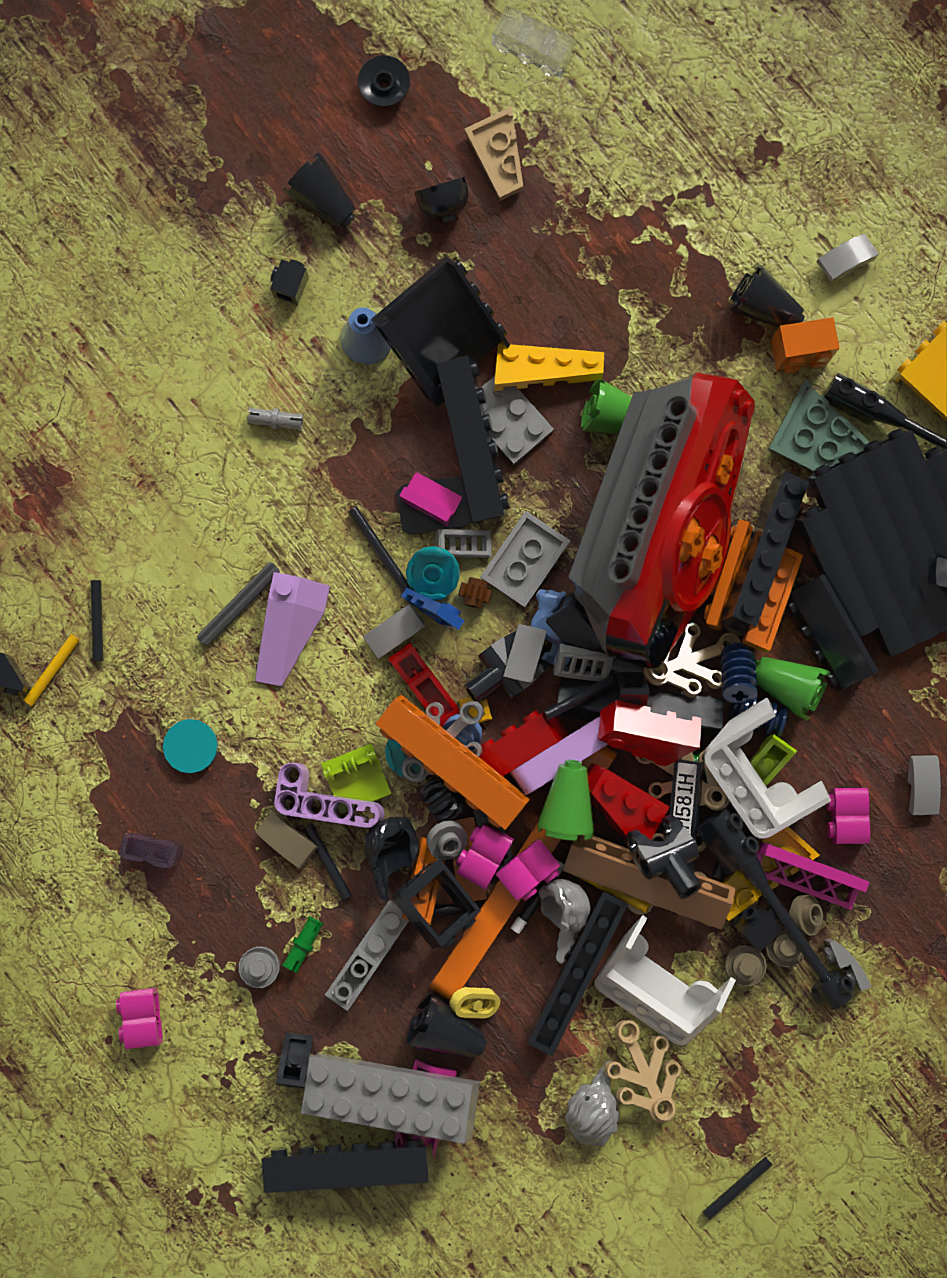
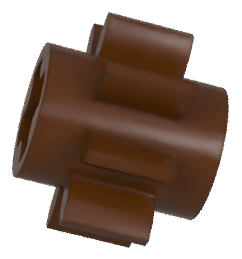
M469 577L468 583L461 582L458 596L463 597V605L481 609L483 603L489 604L492 590L487 589V581Z

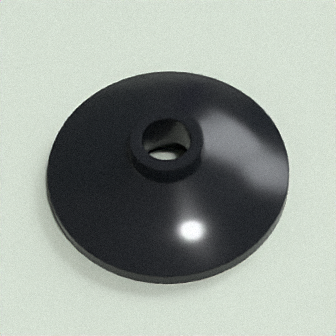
M388 55L373 57L365 62L359 71V91L366 101L375 106H393L403 100L409 91L410 75L408 69L403 62L395 57ZM383 82H387L389 86L387 88H381L380 84Z

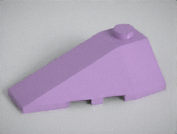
M277 572L273 573L255 678L256 682L283 686L304 646L308 643L315 627L325 613L330 586L302 577Z

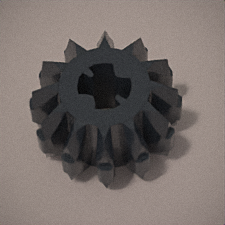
M440 776L429 780L421 788L425 806L428 807L436 820L440 822L452 821L464 811V804L459 795L460 793L449 790L444 785V780Z

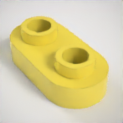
M461 988L453 994L450 1000V1008L457 1016L462 1018H488L500 1006L499 996L489 988Z

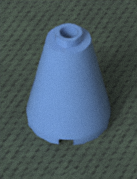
M364 307L358 308L351 313L341 330L340 341L345 354L352 361L375 364L382 361L390 353L391 348L370 320L377 313Z

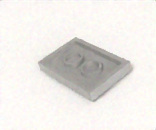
M494 376L482 386L487 403L483 404L484 412L490 415L493 429L489 430L491 441L495 440L497 448L514 466L553 433L554 428L521 391L516 389V386H507L502 391H494Z
M525 511L480 576V579L487 581L489 585L525 608L570 543V540Z

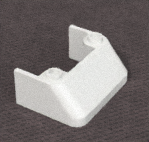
M767 698L729 720L704 752V759L708 769L751 833L758 838L771 837L831 801L822 781L799 794L796 793L790 784L784 782L776 783L767 789L741 750L740 746L751 739L753 729L775 717V713Z
M642 915L623 936L595 979V986L602 994L653 1030L665 1036L672 1043L686 1045L721 1013L736 980L730 977L719 989H716L706 981H696L687 986L645 956L649 945L645 938L639 934L647 920Z

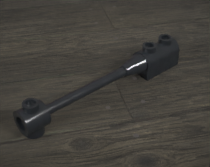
M839 372L833 377L824 394V397L830 402L829 405L867 425L874 420L898 428L902 427L907 431L912 430L915 435L940 446L941 449H947L946 438L906 418V415L887 401L886 397Z
M727 808L709 816L696 828V831L726 875L738 871L763 895L819 978L811 990L813 1000L819 1006L827 1005L830 1010L837 1009L846 1004L853 997L854 984L852 980L847 976L841 977L837 970L828 972L769 886L767 877L758 859V842L753 837L747 838L741 830L743 827L741 817L736 813L730 814Z

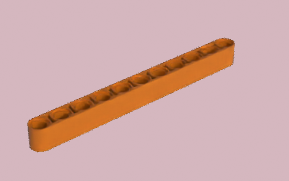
M606 745L582 760L581 766L586 767L588 770L591 763L608 769L618 751ZM537 823L516 856L537 839H540L549 852L552 853L561 839L545 835V829L539 832L537 830ZM499 880L480 908L481 911L475 916L476 922L466 929L429 987L450 1001L453 994L464 986L522 897L516 901L501 880Z

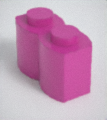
M868 788L831 789L830 794H828L831 801L826 804L828 811H831L832 815L831 822L827 823L828 838H832V844H870Z
M485 822L482 828L476 826L469 839L473 842L468 852L462 851L456 865L460 866L457 871L459 875L486 890L514 839Z
M537 839L502 867L496 875L516 901L521 897L526 901L538 891L535 888L542 880L548 883L559 874L557 868L561 865L541 840Z
M158 988L121 992L120 998L116 1000V1010L123 1020V1026L119 1027V1040L121 1043H124L125 1049L162 1044L163 1031Z

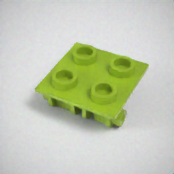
M372 743L321 763L324 776L330 785L333 796L373 802L392 794ZM341 803L338 806L340 814L349 811L345 803Z

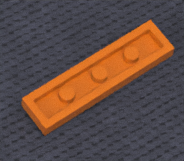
M739 519L737 526H733L730 531L729 542H731L729 552L726 555L721 577L718 578L712 590V593L715 594L713 602L707 605L704 619L707 620L706 624L712 629L721 631L723 624L720 623L753 530L748 521Z
M785 547L758 625L744 634L743 644L764 653H768L771 650L803 554Z

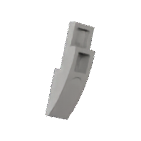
M389 900L325 994V996L347 1011L409 922L402 919L403 912L395 903Z

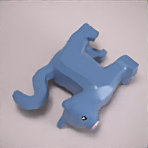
M540 589L536 594L539 609L532 618L530 627L547 631L545 640L552 643V648L549 652L543 654L542 660L555 665L559 645L564 643L546 624V619L562 606L566 592L558 593L553 590ZM570 657L566 658L565 666L569 663Z

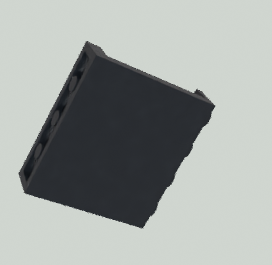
M444 257L370 319L425 398L436 407L445 401L441 395L443 390L436 363L467 355L472 358L473 362H478L498 346V343L507 348L510 346L505 338L507 335L506 330L500 323L494 321L492 318L494 315L493 310L486 302H482L479 298L481 295L480 290L472 281L469 282L465 275L468 274L466 268L460 261L454 262L447 257Z

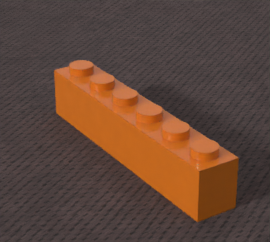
M403 695L396 697L375 723L380 728L379 731L384 737L397 741L405 754L419 759L427 772L440 776L444 780V785L449 790L462 794L470 807L483 811L488 816V821L497 828L502 827L506 830L530 800L529 797Z

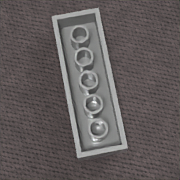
M319 1053L309 1057L301 1113L465 1144L472 1139L480 1081Z

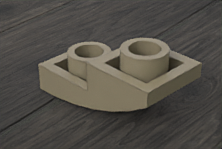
M275 811L269 813L255 832L275 851L300 869H302L318 848L300 830L294 829Z

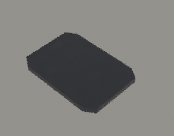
M457 476L432 480L462 497V501L448 526L401 501L399 495L403 488L408 487L409 484L402 485L396 491L402 531L414 535L434 532L438 529L467 527L472 522V516L463 478Z

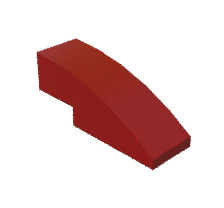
M410 643L388 658L425 709L433 702L442 704L444 713L440 717L441 727L451 716L460 713L456 703ZM432 706L431 713L438 716L439 709L436 706Z

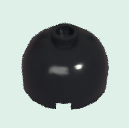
M465 177L414 192L417 204L424 215L431 219L441 218L442 223L456 220V214L464 210L469 198Z

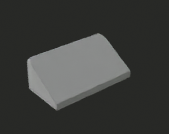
M518 624L503 677L526 684L532 683L547 633L546 630Z

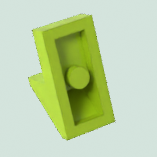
M771 735L763 739L760 749L749 762L765 786H767L795 755L797 750L776 735Z

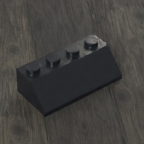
M825 574L790 593L786 607L792 616L796 615L801 625L798 628L803 638L810 640L814 648L812 649V654L819 664L822 663L825 669L830 671V677H825L832 688L836 687L837 691L843 690L879 672Z

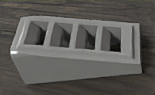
M438 529L434 533V546L445 549L444 538H448L447 551L454 555L455 559L492 557L491 530ZM477 537H481L482 551H477ZM455 538H459V551L455 550ZM466 538H470L471 551H467Z
M560 644L553 668L554 675L599 682L609 676L613 658L608 657L604 653ZM567 657L572 658L570 667L565 666ZM577 659H582L580 669L575 668ZM588 660H593L591 670L587 671ZM598 662H604L602 672L596 673Z

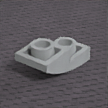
M862 234L832 249L818 258L816 262L829 281L833 282L850 275L855 268L874 261L879 253L866 235Z
M410 603L365 634L363 638L379 659L426 625Z
M936 755L910 756L907 780L912 785L909 812L912 815L939 814L941 794L939 759Z
M830 938L824 940L826 948L823 951L829 964L833 963L835 967L840 969L847 967V970H844L845 976L852 980L856 989L863 991L870 988L871 984L856 959L835 940Z

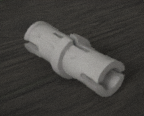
M249 408L248 412L250 415L248 414L247 419L249 425L270 426L273 430L278 428L302 430L303 414L280 412V409L274 408L273 411Z

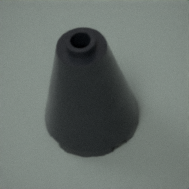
M318 152L314 155L317 160L312 164L307 161L288 181L291 188H284L283 192L339 228L343 225L346 228L356 218L354 214L356 207L324 156Z
M759 263L752 266L755 271L751 275L746 273L730 298L735 301L734 304H728L727 307L728 310L777 328L782 325L803 322L805 318L803 315L804 308Z
M428 993L423 997L418 1005V1008L421 1010L417 1017H412L407 1031L406 1042L409 1043L408 1046L415 1049L472 1059L484 1052L487 1040L484 1039V1032L467 1019L457 1016L450 1006L437 996Z

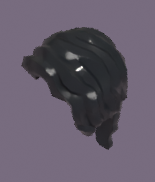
M405 816L389 817L372 827L365 837V856L369 860L373 880L379 892V898L384 901L389 900L387 877L393 872L399 871L402 867L412 868L419 851L416 830L413 828L411 821Z

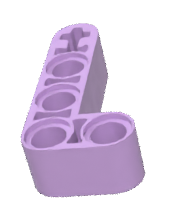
M600 717L510 772L520 791L528 795L555 777L559 764H565V760L582 761L606 746L608 743L598 740Z
M287 763L279 771L275 807L281 814L359 827H374L384 819L383 807L376 802L307 792L309 771L304 764ZM294 767L299 771V779L296 782H292L289 778V772ZM288 795H292L295 799V806L291 810L285 805V799ZM314 799H318L322 804V809L318 814L314 813L311 809ZM341 803H345L349 809L348 815L345 818L340 817L338 814V806ZM371 810L372 813H375V818L370 820L367 816H357L358 811Z

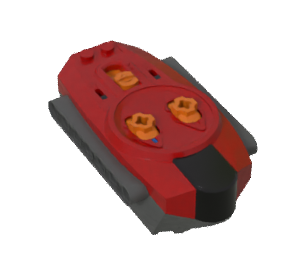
M696 372L663 387L633 393L569 575L570 580L576 587L575 597L584 606L596 637L608 657L649 669H656L662 665L687 627L696 609L705 602L718 581L728 551L731 511L744 465L743 457L751 418L755 410V400L736 379Z

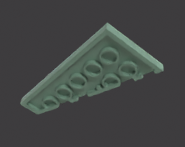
M805 378L768 451L814 474V469L824 464L832 466L838 463V458L844 454L854 452L855 455L863 451L862 446L869 443V441L843 415L840 416L829 405L830 402L824 396H820L811 387L812 384Z

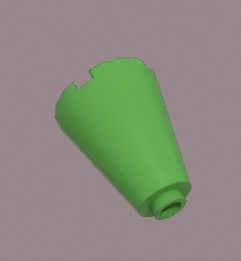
M597 379L589 393L593 394L590 401L585 402L581 427H583V431L588 433L619 434L632 396L604 380Z
M764 656L760 660L756 659L757 685L799 718L805 721L809 720L810 716L806 714L809 709L812 711L816 710L827 686V683L823 682L824 675L830 677V671Z
M568 759L565 760V764H559L538 821L537 830L539 832L545 829V835L565 840H577V835H585L584 840L593 837L587 768L581 766V761Z

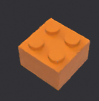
M834 317L780 326L771 339L776 372L784 370L788 374L800 371L801 367L811 366V369H819L827 366V363L840 349Z

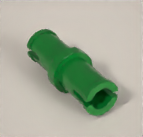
M308 916L298 938L294 937L292 941L294 945L282 964L284 967L291 971L293 970L295 973L299 972L308 952H312L314 948L312 945L324 923Z

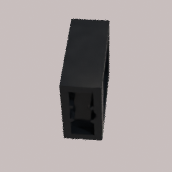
M440 858L429 862L391 896L432 949L439 947L445 949L457 939L455 934L461 929L466 930L476 922L475 916L481 911ZM434 878L462 911L438 935L410 901L414 895Z

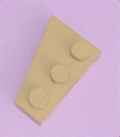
M512 106L465 128V135L499 201L522 191L523 181Z

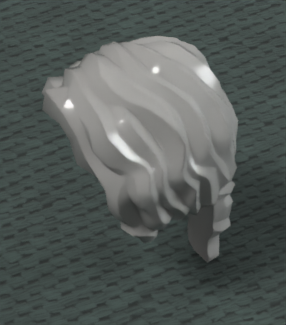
M558 879L541 886L539 896L542 914L561 929L557 942L558 951L556 959L559 963L564 964L565 957L571 953L578 933L586 925L590 904L586 893L580 885L568 880Z
M613 1060L605 1061L603 1068L598 1070L591 1084L581 1085L568 1101V1110L565 1116L566 1123L573 1137L582 1144L604 1145L610 1135L618 1129L617 1121L620 1118L616 1099L610 1091L611 1078H608L604 1073L606 1063ZM614 1065L611 1066V1068H610V1073H611L612 1075H613V1073H612V1068L614 1067Z

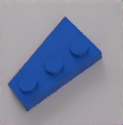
M408 588L400 596L444 628L459 630L465 621L459 617L461 612L449 603L441 604Z

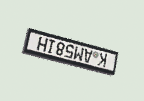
M679 759L674 762L669 815L675 816L696 842L704 762ZM694 861L689 862L688 865L694 871Z

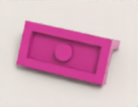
M419 473L414 474L408 487H404L399 495L400 500L446 526H448L462 501L460 495Z

